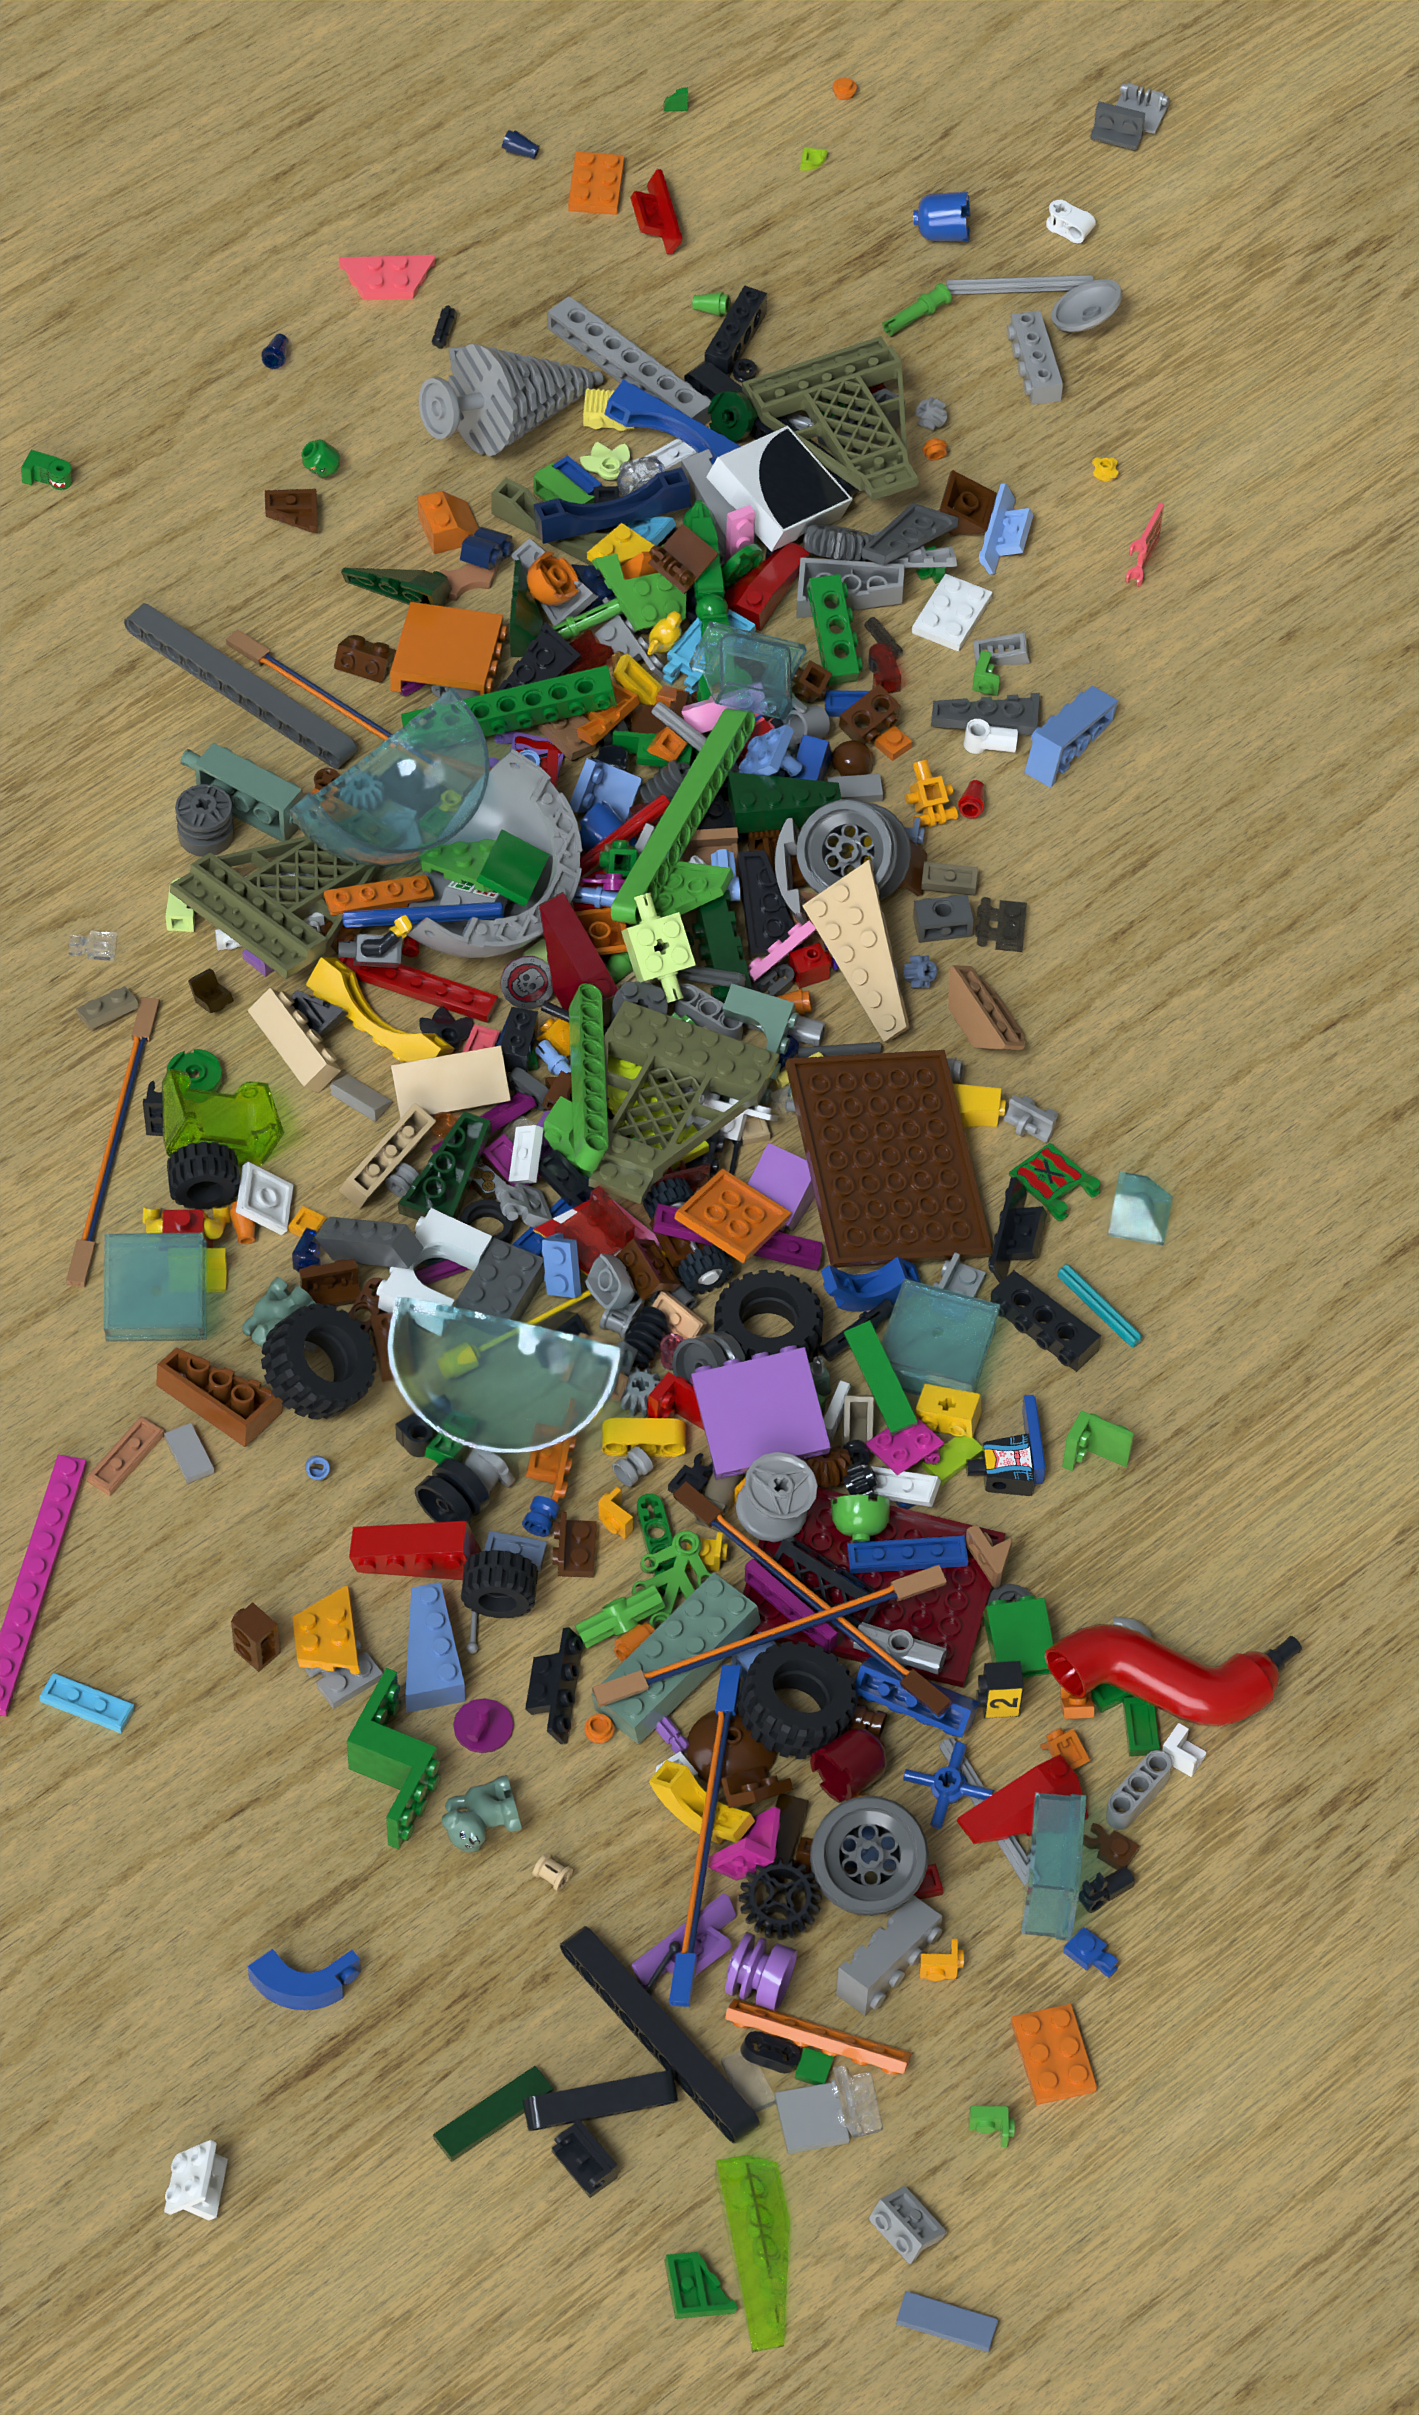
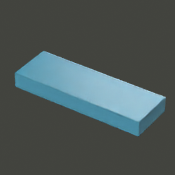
M56 1673L51 1675L40 1695V1702L118 1733H122L134 1711V1704Z

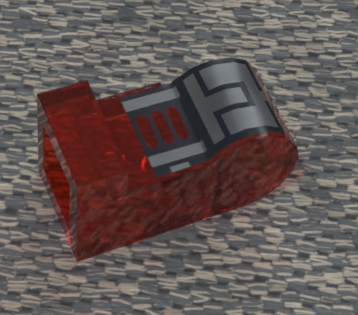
M883 643L872 645L869 649L868 668L873 672L872 689L880 684L889 694L900 692L902 676L891 648Z

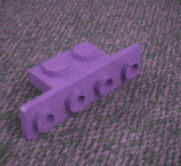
M725 1893L700 1911L694 1953L698 1957L695 1976L732 1948L729 1938L718 1932L736 1917L731 1900ZM686 1923L632 1964L636 1978L641 1986L647 1985L668 1953L671 1942H679L681 1949L678 1953H681ZM675 1953L661 1975L666 1971L673 1975L676 1959Z

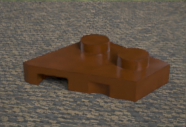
M316 489L265 490L266 517L312 533H318Z

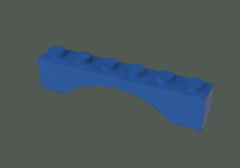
M624 379L608 399L604 415L625 427L652 428L671 434L687 443L697 453L709 449L713 456L711 459L712 466L719 456L741 447L727 439L724 435L718 434L703 423L697 422L683 414L680 410L669 406L659 398L648 394Z

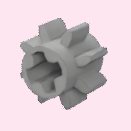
M930 397L929 400L921 401L916 409V415L920 418L918 424L934 430L935 427H941L947 419V411L943 409L946 404L933 397Z

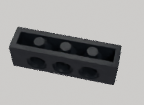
M744 285L706 349L704 361L710 362L730 377L734 370L735 362L740 360L767 314L766 292Z
M1015 1270L991 1291L990 1307L998 1316L1010 1321L1019 1332L1026 1333L1034 1339L1040 1348L1048 1350L1055 1355L1064 1366H1069L1077 1372L1099 1351L1100 1334Z

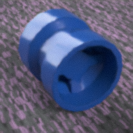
M535 1496L530 1504L531 1511L525 1515L522 1525L529 1533L545 1537L549 1535L552 1529L551 1522L557 1518L560 1507L550 1498Z

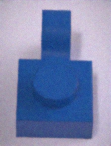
M1085 1927L1064 1946L1063 1953L1086 1971L1094 1965L1108 1978L1117 1971L1115 1965L1118 1963V1960L1112 1954L1106 1952L1107 1944Z

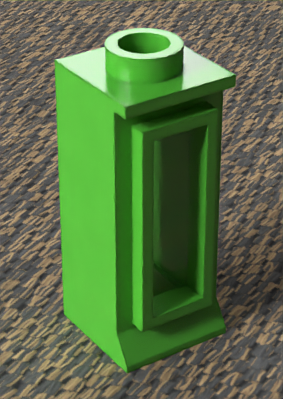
M553 462L547 467L538 470L534 475V493L544 502L559 498L573 503L594 504V496L588 495L562 472L555 469Z

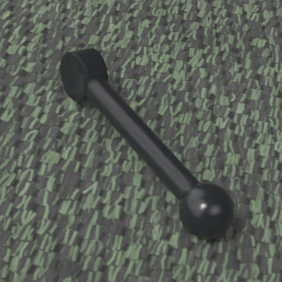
M742 1137L740 1141L732 1140L734 1149L729 1173L732 1175L735 1173L739 1147L743 1144Z
M673 1941L669 1944V1951L647 1985L642 1986L650 1996L653 1992L652 1987L674 1953L676 1954L680 1951L681 1945L679 1942Z

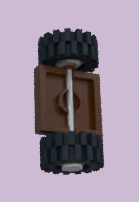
M676 1177L673 1181L672 1178H669L666 1183L661 1181L658 1187L653 1186L650 1188L652 1192L647 1193L646 1198L643 1200V1206L651 1219L649 1225L652 1230L655 1209L658 1203L680 1208L694 1195L686 1179ZM654 1232L672 1268L678 1267V1272L689 1292L693 1294L699 1292L700 1295L704 1294L706 1290L712 1292L714 1287L720 1288L722 1282L726 1283L729 1280L728 1277H732L734 1267L727 1253L716 1245H706Z

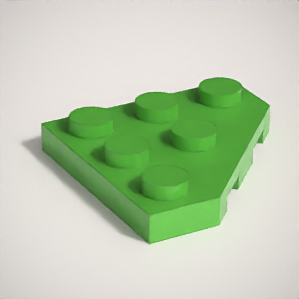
M483 839L479 842L468 843L458 841L447 845L429 844L426 847H418L421 868L429 873H432L434 870L444 873V878L460 884L465 881L473 883L474 889L482 892L493 891L476 880L496 840Z
M678 861L654 903L657 916L662 918L678 912L682 915L723 896L734 876L732 869Z

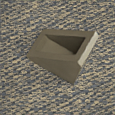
M844 1395L843 1446L851 1440H861L866 1443L873 1438V1395Z

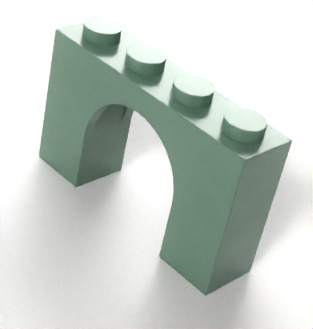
M731 983L722 1008L724 1016L760 1029L767 1038L766 1050L779 1054L780 1058L781 1053L785 1054L789 1046L790 1038H787L790 1028L794 1029L798 1021L799 1013L796 1012L794 1002ZM777 1063L768 1080L767 1089L758 1105L768 1104L772 1092L769 1086L772 1079L776 1080L781 1067L780 1063ZM719 1094L720 1100L729 1102L730 1097Z

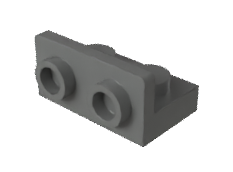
M1099 101L1090 138L1137 150L1143 135L1146 113Z

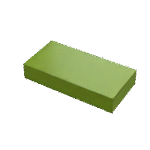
M966 1436L955 1437L939 1449L940 1460L938 1463L932 1465L923 1461L922 1468L929 1475L939 1477L941 1480L940 1486H942L966 1468V1459H978L982 1456V1446L974 1438Z

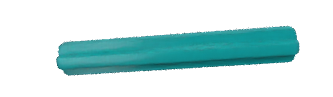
M1065 1264L1058 1270V1278L1130 1347H1135L1142 1341V1334L1069 1264Z

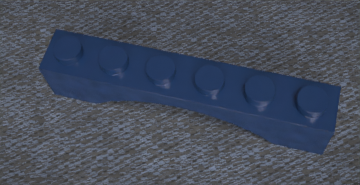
M681 467L657 473L637 490L608 502L579 504L557 498L534 504L535 528L542 543L545 544L617 526L621 523L625 524L691 507L690 483Z

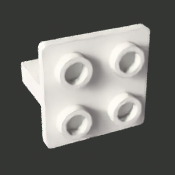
M212 2140L206 2141L175 2156L171 2164L172 2175L170 2185L165 2194V2213L171 2215L184 2209L207 2220L217 2217L228 2159L215 2154L216 2142Z

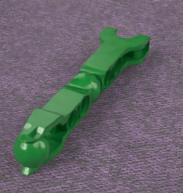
M696 500L693 507L685 513L683 524L719 554L718 537L715 530L716 520L713 512L707 508L702 500ZM719 555L693 584L697 601L696 615L701 622V639L706 672L702 674L698 682V702L708 700L713 695L752 685L750 676L745 671L739 669L735 663L728 620L729 607L724 599Z

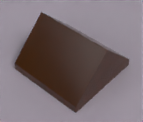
M954 470L950 472L939 509L940 512L958 517V527L948 532L950 535L985 533L997 493Z

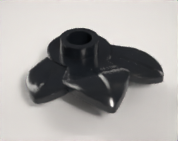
M442 1006L434 1013L432 1019L420 1018L419 1027L422 1033H435L454 1047V1051H456L460 1047L461 1041L469 1038L473 1022L471 1017H463L455 1021Z

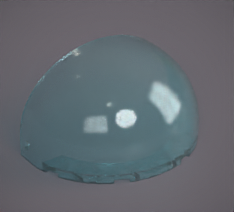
M451 687L433 704L408 722L406 726L394 733L378 748L316 794L309 792L288 813L303 834L325 852L348 862L363 865H391L424 856L459 833L473 818L484 798L489 778V753L483 731L472 711L455 689Z
M401 1296L396 1298L388 1335V1355L393 1377L401 1394L414 1412L436 1431L456 1442L479 1450L499 1453H522L541 1450L566 1441L584 1430L597 1418L610 1400L619 1378L625 1349L593 1339L499 1316H491L472 1310Z

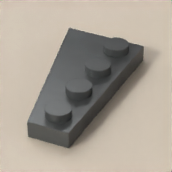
M912 503L862 548V558L871 560L876 564L885 565L958 527V517Z

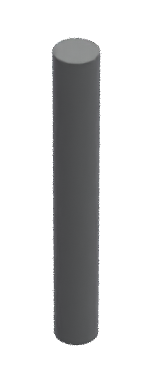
M880 1042L800 1047L797 1048L798 1058H806L817 1052H820L823 1057L881 1053Z

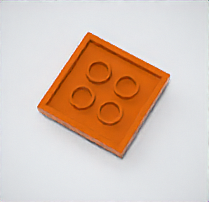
M722 1168L676 1211L674 1219L744 1264L789 1221L791 1212Z

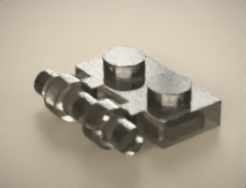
M983 897L981 904L977 908V917L979 918V924L975 927L977 945L981 947L987 946L988 940L996 941L995 950L1022 952L1027 903L1000 900L998 909L991 906L992 900L990 898ZM990 921L998 922L997 928H992L989 925Z

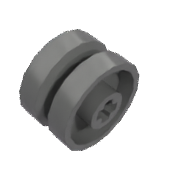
M714 1331L702 1336L685 1339L678 1344L673 1355V1373L675 1376L685 1378L693 1386L690 1382V1377L692 1373H695V1369L711 1365L713 1369L722 1367L724 1362L732 1359H740L741 1362H744L745 1356L740 1344L732 1335L723 1331Z

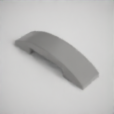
M789 818L784 823L778 838L775 853V871L778 886L786 904L796 920L804 925L807 922L806 911L802 906L805 904V900L799 889L793 888L791 856L797 855L799 829L793 818Z

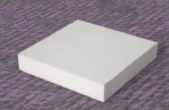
M247 1162L242 1165L236 1213L282 1235L288 1230L294 1185Z

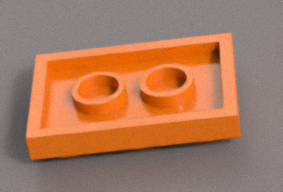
M576 151L568 211L617 215L624 168V155Z
M1071 2004L1011 2016L1012 2029L1036 2105L1096 2092L1097 2085Z

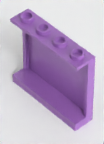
M796 1345L780 1349V1353L769 1355L768 1352H762L753 1355L752 1360L741 1362L740 1359H732L724 1362V1366L714 1369L711 1365L702 1366L695 1369V1373L691 1374L690 1382L694 1387L713 1462L715 1480L746 1473L753 1461L764 1454L782 1452L793 1454L801 1460L829 1454L831 1447L805 1347L797 1349Z

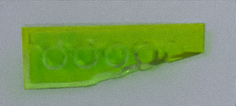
M749 2155L716 2160L715 2179L752 2353L784 2347L790 2220L777 2162Z

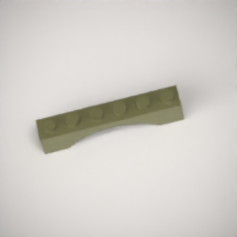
M506 477L491 493L492 514L541 539L535 528L534 504L540 502L526 487ZM589 532L549 542L548 544L588 565H593L587 559V552L609 533Z

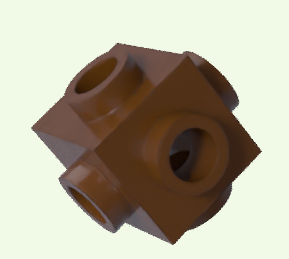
M809 660L801 668L797 666L790 677V680L793 682L789 691L794 693L798 700L811 704L817 698L822 699L829 688L827 683L832 673Z

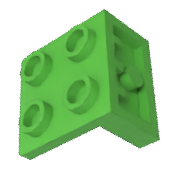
M1081 1410L1067 1435L1062 1467L1073 1471L1077 1462L1083 1463L1088 1451L1127 1467L1130 1461L1134 1433L1122 1425H1114L1096 1414H1089Z

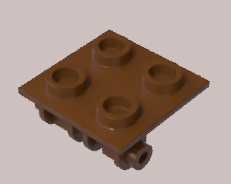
M682 523L663 547L655 545L650 549L651 560L649 564L685 594L719 554Z

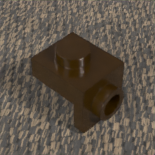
M211 968L188 980L195 1003L210 1014L221 1011L226 1005L234 1001L231 992L218 983L215 972Z

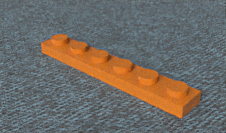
M733 1999L725 2016V2019L732 2021V2024L736 2027L743 2029L752 2027L777 2038L781 2036L791 2039L792 2043L797 2046L820 2048L827 2055L846 2056L851 2058L852 2062L859 2065L872 2064L881 2067V2070L888 2074H904L912 2053L737 1999Z

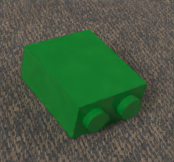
M1035 1595L1020 1597L1017 1602L1007 1603L1005 1599L990 1602L989 1606L985 1607L983 1618L992 1663L1020 1661L1023 1678L1051 1674L1045 1660V1651L1053 1645L1045 1598L1036 1599Z

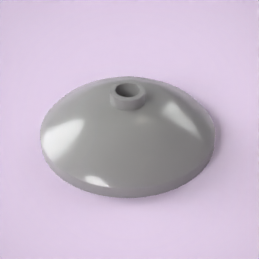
M1109 279L1093 280L1081 284L1058 300L1053 307L1051 319L1058 329L1067 332H1080L1096 328L1116 312L1123 297L1122 290L1117 282Z

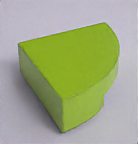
M804 147L800 171L813 170L823 165L827 160L828 150Z

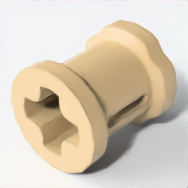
M546 1852L536 1863L532 1875L536 1878L542 1877L554 1885L553 1889L559 1892L569 1882L573 1869L557 1863L552 1859V1855Z

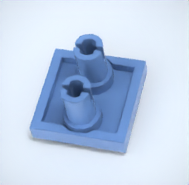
M786 724L777 729H771L768 733L759 737L755 736L747 746L748 751L745 759L739 765V773L784 777L786 772L790 777L796 776L801 771L802 764L787 752V747L794 730Z

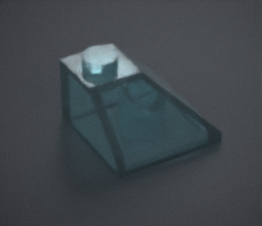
M1119 1171L1108 1236L1164 1246L1172 1196L1148 1176Z

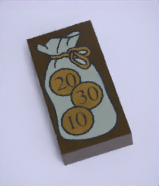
M482 1154L472 1180V1187L483 1199L496 1200L495 1184L500 1180L505 1181L507 1185L510 1184Z

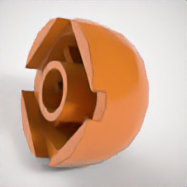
M546 552L538 557L529 567L526 578L531 595L539 602L549 606L562 605L574 597L579 588L576 589L573 582L578 581L573 567L563 557L557 559L552 556L555 554L553 552Z

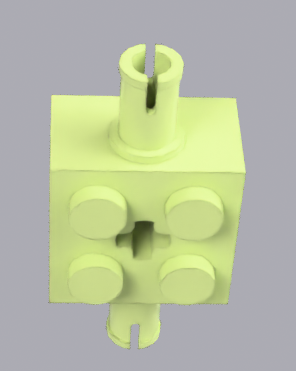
M651 892L634 897L642 921L640 925L627 928L621 932L636 980L641 983L657 978L661 980L667 1003L682 999L684 996L682 995L676 974H678V971L690 968L696 964L680 913L661 918L657 916ZM658 943V945L663 946V950L655 951L654 946Z

